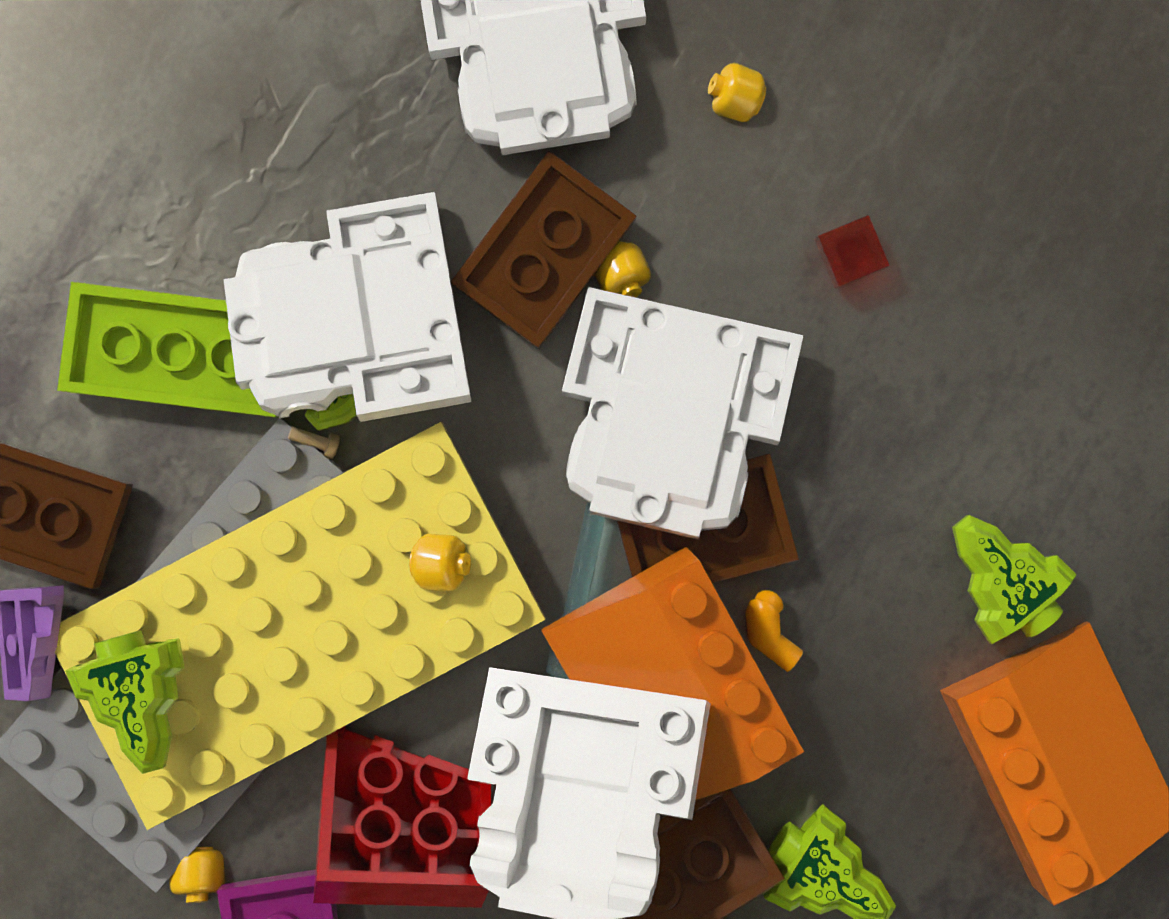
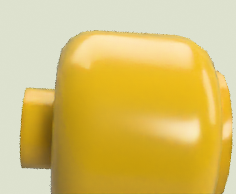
M738 63L726 65L722 69L721 74L715 73L712 76L708 85V94L714 96L712 102L713 111L719 116L740 122H747L753 116H756L766 96V85L763 75Z
M619 242L607 256L595 277L601 290L636 298L642 293L641 286L649 282L651 270L640 247L634 243Z
M425 534L417 541L411 550L409 566L410 573L420 588L425 590L452 591L459 587L464 576L469 574L471 568L470 554L465 553L466 549L461 539L454 535Z
M196 847L188 857H184L181 860L176 871L169 878L171 892L175 895H186V903L208 902L209 893H216L219 887L225 884L223 855L220 851L213 850V847Z

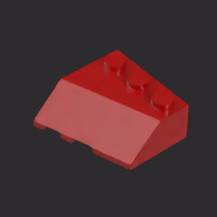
M346 725L326 736L313 903L482 908L489 890L477 883L472 868L469 865L471 855L476 852L479 843L480 831L477 826L479 816L491 806V784L468 780L469 769L431 755H427L424 758L393 747V741L376 735L371 739L346 730Z

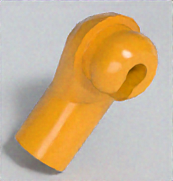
M763 590L758 592L755 599L749 601L746 608L747 637L752 646L788 672L799 661L803 650L781 634L779 613L784 608L781 597L773 591Z

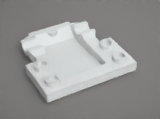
M421 0L431 60L461 56L462 66L458 79L459 102L465 133H468L475 143L498 146L501 149L502 155L600 140L610 138V128L631 117L634 107L637 105L634 75L627 51L619 40L617 29L646 24L643 0Z
M435 192L327 210L330 239L314 242H280L250 250L241 255L236 276L223 279L236 383L241 390L250 388L259 406L264 411L279 416V418L289 417L291 412L300 409L322 411L327 410V407L338 396L354 394L356 415L360 422L472 402Z
M588 287L562 388V394L565 397L591 402L588 415L578 427L570 449L566 468V477L570 491L591 504L590 514L699 540L700 532L703 530L727 528L736 517L738 518L748 478V465L745 455L748 439L777 446L779 444L804 335Z
M489 667L467 778L475 782L496 785L493 804L479 816L477 824L480 831L479 843L476 852L471 855L469 865L472 868L477 883L500 897L498 905L500 908L554 919H623L643 915L651 904L659 874L660 845L657 832L660 814L689 820L693 818L711 703L707 700Z

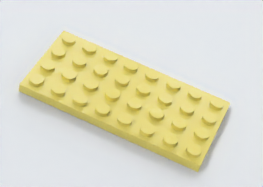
M439 422L61 621L55 654L65 672L75 665L97 659L94 643L142 630L146 644L164 642L168 639H180L184 668L175 676L178 699L167 712L172 738L164 768L142 774L121 751L115 729L97 722L89 702L79 699L146 829L149 830L544 621L546 617L444 423ZM423 535H454L464 543L465 553H469L471 557V568L469 574L464 576L462 583L457 589L452 591L425 590L415 583L410 573V554L413 546Z

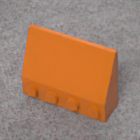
M687 547L541 629L570 680L707 700L711 703L695 800L755 781L804 753L704 567Z
M1085 621L940 690L1032 887L1053 906L1105 882L1169 832V788L1090 622Z

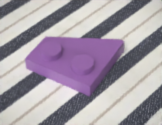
M63 586L0 590V656L5 700L33 701L50 698L56 658L55 650L58 643L64 598Z

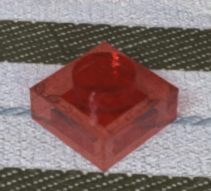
M869 215L818 235L814 239L835 289L890 266Z

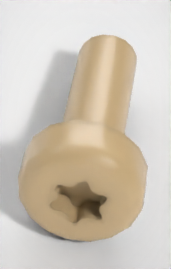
M293 426L288 436L289 440L323 450L324 456L328 459L334 458L340 443L339 435L330 433L328 438Z

